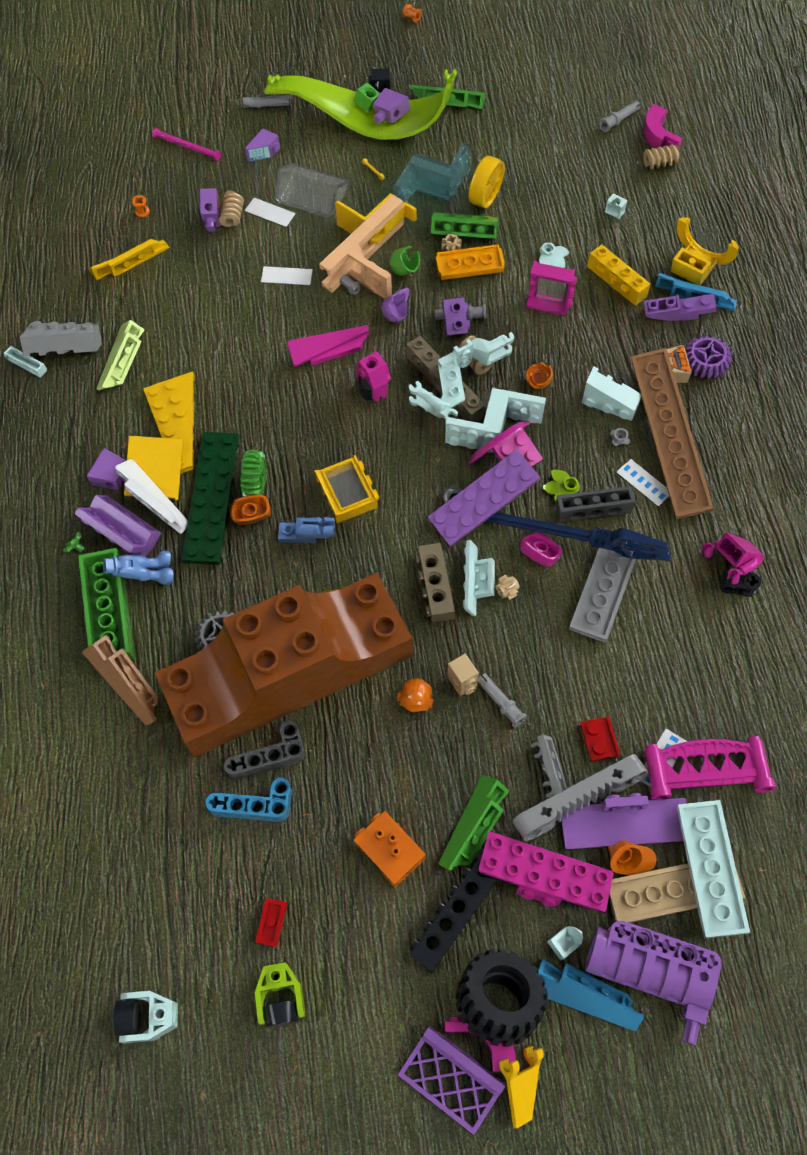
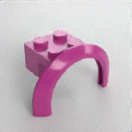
M518 422L496 436L471 455L468 465L477 461L491 449L500 462L518 449L531 467L537 464L543 458L523 430L530 425V422Z

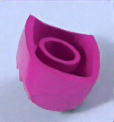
M540 532L524 537L520 543V549L523 554L546 567L553 566L562 554V549Z

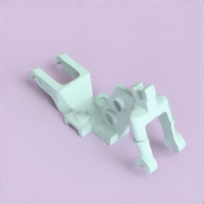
M509 333V338L501 335L492 341L475 338L472 341L468 339L465 346L461 348L455 346L452 353L438 360L443 393L441 399L434 396L432 392L423 389L421 383L416 381V388L411 384L409 385V392L416 395V399L412 396L409 397V403L412 406H420L426 412H430L438 418H444L445 421L448 415L452 414L457 417L458 412L451 408L465 401L460 368L467 367L472 361V357L489 366L503 357L509 356L512 353V346L510 344L514 341L513 333Z

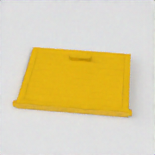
M129 436L127 460L133 459L167 498L178 501L183 438ZM124 487V496H132Z

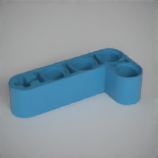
M277 778L272 782L270 797L212 793L206 799V807L212 815L217 817L282 822L289 816L292 789L288 780ZM286 786L287 789L284 793H277L278 787ZM217 801H219L221 805H217L216 808H214L213 805H216ZM235 803H242V807L239 810H232ZM257 804L263 805V809L260 812H253V808ZM276 807H284L282 813L274 814V809Z

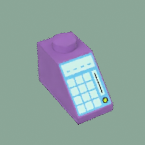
M262 129L245 148L247 161L271 158L280 148L278 135Z

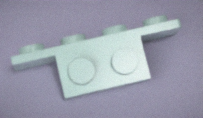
M467 540L466 548L464 549L466 564L464 565L465 582L463 587L465 599L463 600V607L471 616H476L477 598L494 596L495 561L492 558L477 560L478 548L471 540Z

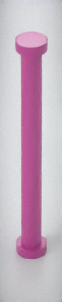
M154 128L152 132L154 138L159 137L208 155L216 161H219L221 158V152L218 150L213 151L161 132L158 128Z

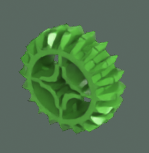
M248 450L244 453L240 479L243 497L263 495L267 470L263 451Z

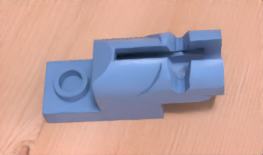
M297 517L296 523L280 522L278 541L285 543H316V538L334 537L335 518Z

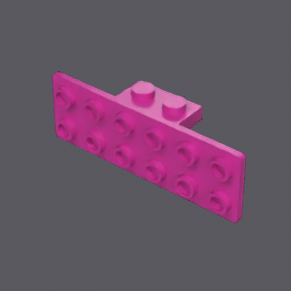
M494 832L488 833L478 869L480 873L518 885L516 894L521 895L526 900L534 899L548 907H558L560 902L565 900L601 913H605L607 910L614 874L613 871Z

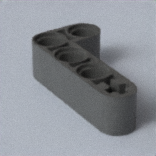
M286 721L281 725L282 743L229 757L224 763L227 775L233 780H239L301 762L305 757V751L297 724L293 721ZM289 729L295 730V733L291 736L285 735ZM292 749H300V752L298 754H290V751ZM273 754H280L277 760H270ZM252 760H260L258 765L250 766ZM234 765H237L236 771H232Z

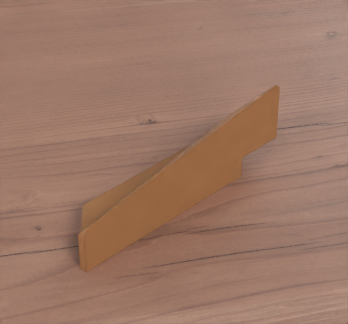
M105 635L82 651L83 655L146 726L156 721L154 709L155 705H157L158 697L123 648L116 652L109 637Z

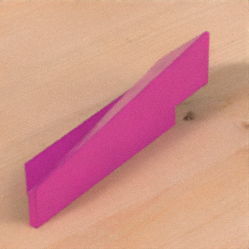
M365 325L288 341L289 355L294 367L310 361L311 366L361 351L363 342L366 337H369V328Z

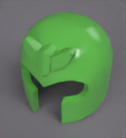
M412 246L397 249L391 254L389 265L396 275L406 276L418 269L420 264L419 251L412 252V260L408 258L405 251L412 248Z

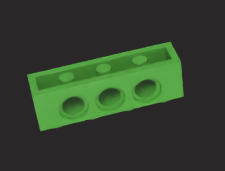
M433 212L431 234H454L457 236L497 239L499 217Z

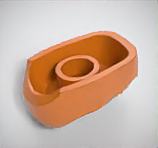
M264 495L241 497L234 500L231 508L232 520L238 525H251L271 515L268 498Z

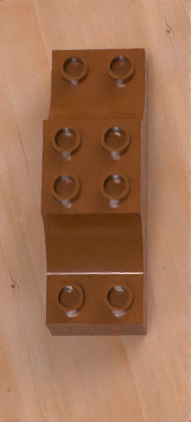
M375 573L344 588L325 593L307 592L298 585L223 619V627L220 633L205 648L186 659L155 672L183 741L195 758L412 657L413 641L378 573Z

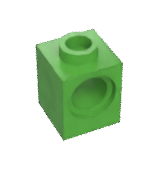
M366 82L357 89L354 102L368 113L374 109V102L380 93Z

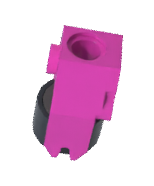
M376 351L359 360L355 365V372L359 380L360 395L366 400L379 402L381 397L385 399L388 394L387 382L391 380L387 363Z

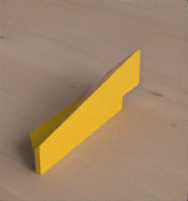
M150 239L113 259L88 269L96 280L110 273L116 277L169 249V246L164 240Z

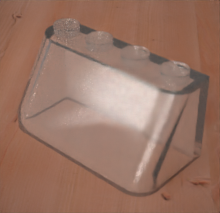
M290 163L278 169L275 196L281 204L330 217L336 213L335 202L337 200L342 202L346 195L350 180Z

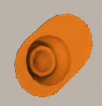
M621 840L608 847L610 852V868L615 873L630 876L652 871L656 865V854L648 847L636 845L628 840Z

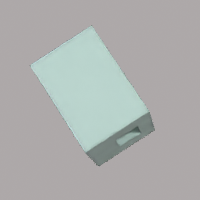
M612 194L607 200L605 213L620 219L625 212L627 200Z

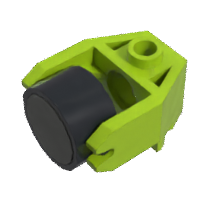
M286 962L263 966L255 990L258 1023L260 1025L265 1024L266 1028L298 1023L299 1018L305 1017L302 985ZM276 974H280L278 980H274ZM291 989L296 996V1001H285L264 1006L265 997L270 992Z

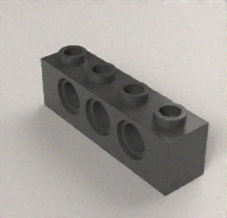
M631 486L557 495L555 510L558 523L632 513L635 498Z

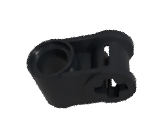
M730 569L723 571L722 592L747 597L754 596L761 585V578L757 574L748 573L740 575L739 582L732 584L733 578L727 580Z

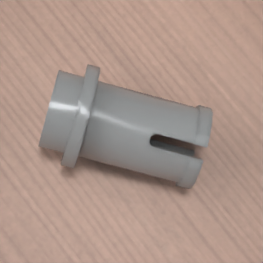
M343 275L340 278V284L346 287L350 294L355 295L360 291L359 283L354 282L348 275Z

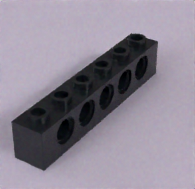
M482 849L474 858L477 861L472 868L468 867L463 873L462 878L464 880L460 886L456 884L450 891V900L447 904L443 902L437 909L436 913L438 916L435 921L430 920L423 929L425 934L422 939L419 940L417 938L410 947L412 951L410 954L411 958L430 973H433L498 880V878L489 875L482 877L478 874L484 851ZM474 885L477 888V893L470 895L465 891V887ZM460 902L464 905L465 910L461 913H456L452 908L453 904ZM447 920L452 924V928L449 931H443L440 929L439 924ZM431 938L439 942V946L435 950H431L426 946V942Z

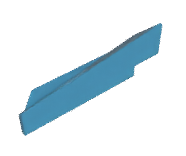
M661 272L658 274L655 287L670 290V296L679 295V298L685 299L714 294L716 307L735 311L737 300L730 298L725 291L691 284Z
M542 959L538 967V976H542L545 981L543 988L547 989V999L633 1031L638 1029L644 1016L634 1011L631 1007L633 1001L628 994L567 963L561 971Z

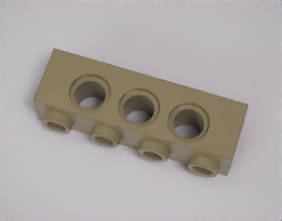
M441 543L418 546V553L415 554L416 564L421 566V570L418 573L420 582H424V588H422L423 599H427L428 605H425L426 615L431 617V623L453 620L455 618V610ZM428 564H433V565H435V566L432 567V568L427 567ZM437 581L438 584L433 585L430 582ZM435 598H440V599H442V601H441V602H435L434 599H435Z

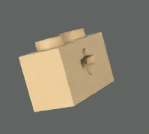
M465 653L448 663V679L460 697L464 694L469 695L473 693L477 687L479 672Z

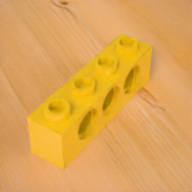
M601 244L590 253L587 267L636 306L647 298L651 283Z

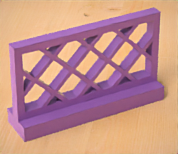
M431 1025L427 1028L398 1074L399 1077L473 1135L506 1085L503 1080ZM425 1042L433 1047L434 1058L422 1060L420 1049ZM437 1051H438L440 1054H442L443 1056L438 1057V1056H437ZM418 1054V1060L413 1061L415 1056ZM438 1060H450L453 1072L440 1074ZM435 1061L437 1075L425 1077L422 1063ZM419 1064L421 1078L412 1079L405 1072L410 1065ZM456 1066L459 1067L462 1071H456ZM466 1073L471 1077L473 1087L460 1089L457 1075ZM454 1076L457 1090L444 1092L441 1078ZM438 1078L440 1093L431 1094L427 1091L425 1080ZM422 1081L423 1087L419 1085L417 1082ZM475 1081H477V1082H478L479 1084H481V1085H480V1086H476V1085H475ZM486 1088L494 1094L488 1103L479 1104L476 1090ZM474 1091L476 1105L463 1107L460 1093ZM457 1093L459 1108L450 1109L446 1106L444 1095ZM441 1096L442 1102L436 1097ZM481 1107H485V1109L483 1110V1112H482V1114H481V1113H480V1108H481ZM477 1108L478 1120L472 1126L465 1121L463 1110ZM460 1111L461 1117H460L458 1114H456L455 1112Z

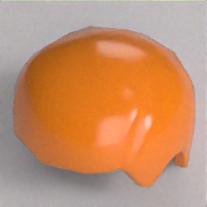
M542 362L532 365L526 373L527 383L534 389L546 388L550 385L553 378L551 366H547Z

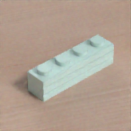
M12 346L4 352L7 360L40 378L47 371L44 363L31 356L24 357L23 352Z

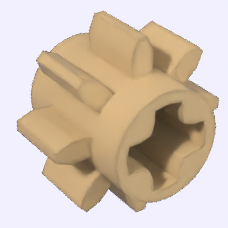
M448 234L446 238H442L441 250L452 251L461 249V239H458L457 235Z
M507 575L498 578V585L495 586L501 598L508 597L509 600L517 596V590L520 588L515 577H507Z

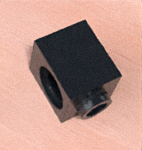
M371 69V76H368L369 85L378 92H382L384 88L390 89V69Z

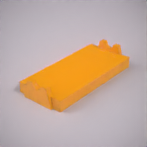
M499 244L437 252L436 269L441 280L504 272L505 262Z

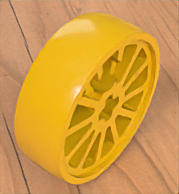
M485 156L481 160L469 188V201L473 205L481 208H488L498 194L504 177L505 164L503 161L493 156Z

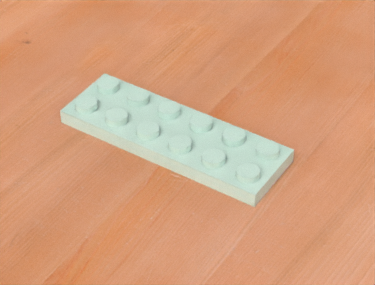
M721 801L678 804L676 808L704 938L750 933Z

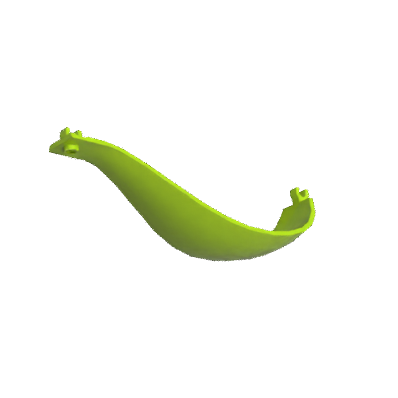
M445 69L443 74L447 83L445 89L429 97L409 100L410 111L394 123L384 120L380 124L376 123L373 118L375 116L374 109L367 113L354 102L355 91L308 77L269 75L265 94L288 93L297 95L312 103L349 129L364 136L380 140L401 139L420 133L439 118L450 99L457 71L453 69V72L449 75L448 70Z

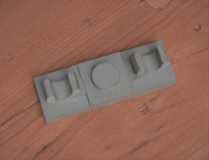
M543 734L537 737L538 742L532 743L531 747L540 748V752L535 754L534 757L543 759L542 767L550 781H546L542 785L543 787L551 786L552 791L546 794V797L551 798L566 790L567 785L552 737Z

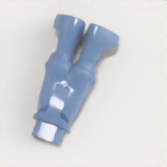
M161 551L156 558L125 555L103 559L104 573H112V576L117 575L140 581L154 580L163 585H170L173 580V570L168 568L171 561L169 551ZM147 568H153V569H158V570L152 571V570H148Z

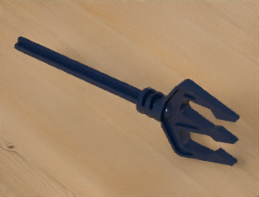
M498 512L486 520V522L586 541L590 543L591 547L611 550L625 558L672 560L671 550L668 549L669 543L625 528H619L614 531L594 528V530L590 531Z

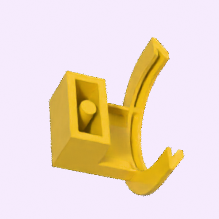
M679 218L677 234L686 249L682 247L673 258L671 272L701 286L716 264H728L736 258L739 247L736 241L732 240L726 252H710L702 248L692 238L689 231L690 218Z

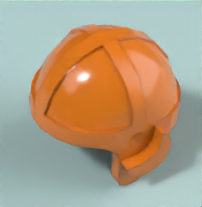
M420 678L410 679L404 683L402 692H398L397 701H400V706L405 707L411 712H428L429 708L432 709L433 699H431L432 688L426 681Z

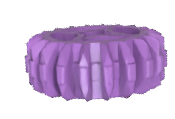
M699 335L697 339L693 338L687 344L685 351L694 376L700 375L701 379L707 377L708 380L712 376L716 379V377L722 376L728 370L731 364L732 353L729 352L730 347H726V342L721 343L720 338L714 339V335L711 338H708L707 335L702 338Z

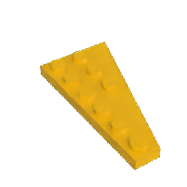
M192 371L143 388L161 437L170 439L183 438L180 474L194 469V373Z

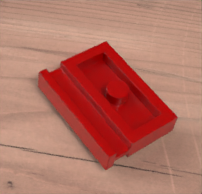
M609 716L580 722V728L591 763L620 757V750Z

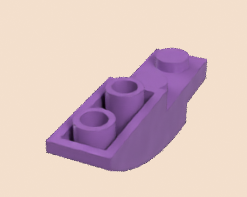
M714 294L679 299V295L644 301L646 317L658 320L699 319V314L716 312Z

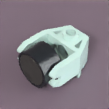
M151 991L122 993L120 1001L115 1003L113 1014L114 1032L119 1037V1043L154 1041L177 1028L178 1003ZM139 1000H145L149 1003V1029L142 1034H138L141 1023ZM164 1011V1016L161 1018L160 1015Z

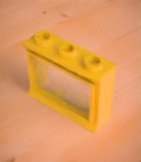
M356 455L327 468L315 470L317 483L320 482L322 493L326 495L328 505L334 511L337 524L378 508L377 500H379V495L376 489H372L371 479L369 475H365L364 465L361 460L358 461Z

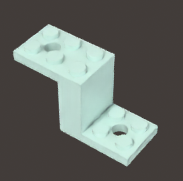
M492 388L484 424L447 417L445 443L453 446H464L469 449H480L503 432L506 417L513 420L541 424L546 398Z

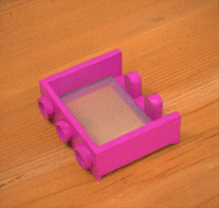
M534 260L530 273L529 298L526 307L566 316L567 310H571L575 288L572 287H575L577 276H574L575 268L571 270L538 263Z

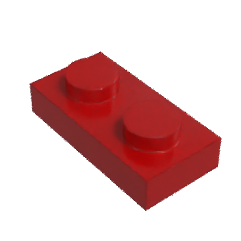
M266 898L255 940L256 944L278 947L288 906L287 902Z

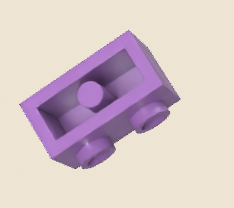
M464 298L443 300L442 308L446 337L467 335L468 330H470V320L466 319L468 303L464 302Z

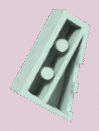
M593 367L586 382L582 404L632 421L641 400V393L623 383L619 385L612 381L613 377L610 375L606 377L597 372L598 368Z

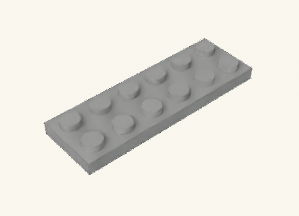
M598 549L569 630L605 643L607 642L636 559L625 558L611 550Z

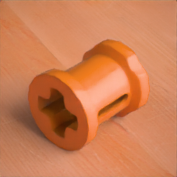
M406 4L402 15L417 23L421 18L422 11L413 8L410 4Z
M137 195L132 199V204L136 208L135 213L141 218L148 216L150 213L149 207L146 206L147 200L143 195Z

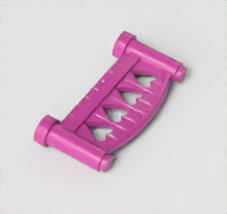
M759 736L749 737L747 743L724 739H701L679 743L661 750L657 744L647 745L645 747V757L651 783V790L649 791L651 800L672 798V789L753 783L756 793L774 791L776 784L770 775L762 740H760ZM742 752L745 755L741 769L729 758V753L737 754ZM717 754H722L725 757L720 771L709 761L708 755L716 756ZM692 756L695 758L696 756H702L704 758L700 772L688 762L687 757ZM681 757L684 760L679 774L667 763L668 758L675 760V758Z

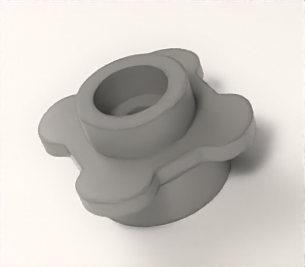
M617 428L611 431L610 435L613 438L612 444L614 446L619 444L628 445L630 443L626 429Z

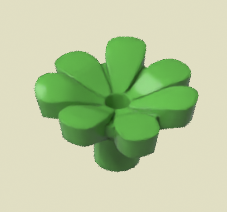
M79 531L62 551L69 552L73 549L80 553L85 547L79 543L81 538Z

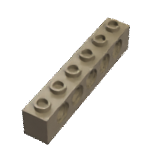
M419 336L406 344L407 358L437 391L443 395L438 370V360L441 357ZM462 381L465 401L453 408L464 420L478 422L485 416V404Z

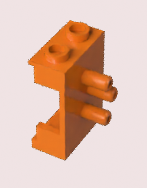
M384 811L382 814L377 813L371 819V824L366 829L362 827L355 834L354 843L363 853H366L383 872V876L396 888L426 859V854L393 818Z

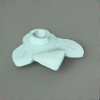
M544 243L540 248L541 256L539 263L565 268L563 257L567 256L570 252L563 246L555 247L552 243Z

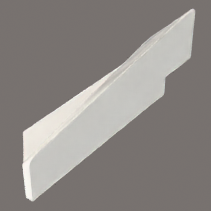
M129 459L115 467L117 474L127 481L124 484L127 492L180 535L187 529L188 520L133 459Z

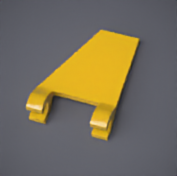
M528 1046L524 1049V1057L530 1067L519 1072L520 1066L517 1060L509 1063V1059L505 1058L499 1061L500 1070L507 1081L513 1128L517 1129L532 1120L539 1067L544 1057L542 1048L533 1050V1046Z

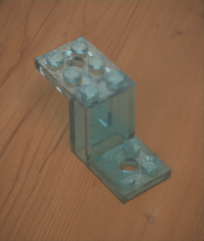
M463 143L450 165L414 153L394 185V196L403 200V203H408L409 197L416 190L449 202L451 197L455 196L457 187L462 184L465 174L469 173V160L471 156L469 145Z

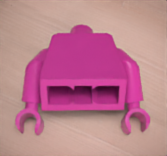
M728 532L724 534L722 539L715 541V544L704 543L702 546V553H705V557H712L714 550L717 549L735 568H738L730 569L728 572L727 580L733 578L732 584H737L740 575H746L754 571L764 560V555L750 541Z

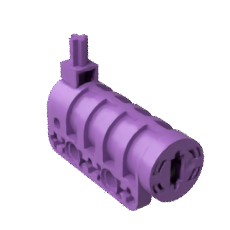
M616 921L607 930L597 927L590 944L585 972L683 1005L681 1019L686 1020L682 1041L696 1045L700 1025H706L708 1011L711 1008L716 993L721 969L720 956L714 951L625 921ZM636 937L642 940L643 946L638 944ZM681 952L686 956V961L682 958Z

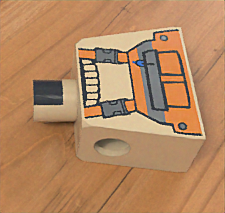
M684 345L667 349L676 383H688L691 369Z

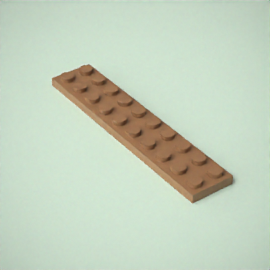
M663 348L631 356L635 377L676 520L713 511L714 507L667 349Z

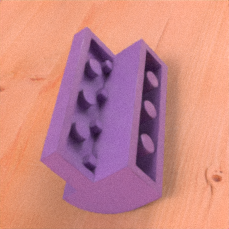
M95 495L89 508H77L75 515L80 517L83 523L92 526L97 533L105 535L110 542L118 544L124 552L134 556H146L154 548L161 535L160 531L107 495Z

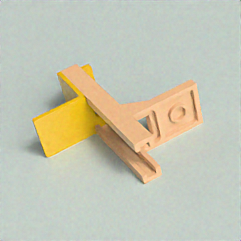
M390 193L364 217L337 200L335 202L337 225L351 235L319 264L320 269H325L328 273V276L322 281V287L333 293L341 285L340 278L343 275H348L386 299L392 295L391 274L367 259L404 225L405 217L412 221L417 220V209L407 202L403 203V200Z

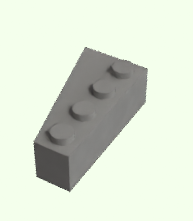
M34 321L29 324L20 336L24 357L30 356V353L39 352V356L47 355V352L56 351L57 354H64L70 350H73L74 353L98 351L102 344L99 325L92 323L75 324L74 322H68L66 324H59L58 322L41 323L40 321Z

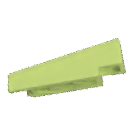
M129 320L121 325L96 388L97 390L123 384L142 342L139 340V337L144 332V329L133 321Z

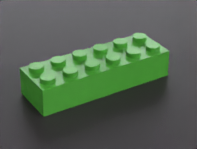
M113 548L78 555L88 647L107 635L116 652L123 648L130 660L135 661L125 578L117 575L112 576V573H104L103 569L104 558L111 559L113 556H121L118 549Z

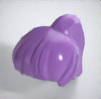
M408 287L398 290L395 294L387 297L381 304L382 314L389 321L400 322L407 316L406 300L410 292Z

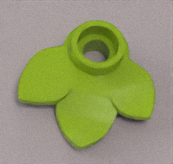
M551 470L553 481L543 486V490L547 494L555 495V502L557 495L577 493L580 489L578 480L574 477H569L568 473L562 470Z

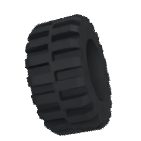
M491 949L487 950L485 954L480 953L475 956L474 960H471L467 965L456 990V1008L458 1012H462L460 1015L462 1023H467L469 1025L467 1029L471 1034L474 1032L478 1034L479 1040L483 1042L485 1040L491 1041L490 1045L498 1046L499 1043H502L503 1047H509L513 1042L516 1045L522 1043L525 1038H529L544 1016L548 1004L546 1001L548 997L547 989L543 988L545 981L542 976H538L539 970L535 966L532 967L529 964V960L525 957L522 959L518 956V953L513 951L507 953L505 949H498L497 952ZM497 983L509 988L516 996L520 1009L508 1012L496 1008L486 998L483 985Z

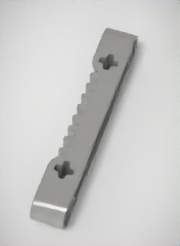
M635 754L630 755L522 812L513 820V824L524 841H530L551 830L555 826L556 820L561 822L562 816L568 818L569 812L572 814L576 813V808L581 811L583 804L587 807L590 806V800L596 803L597 797L600 799L604 798V793L610 795L611 792H622L640 782L648 775V770Z

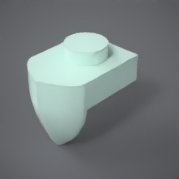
M567 926L547 942L561 961L582 944L583 934L578 928Z

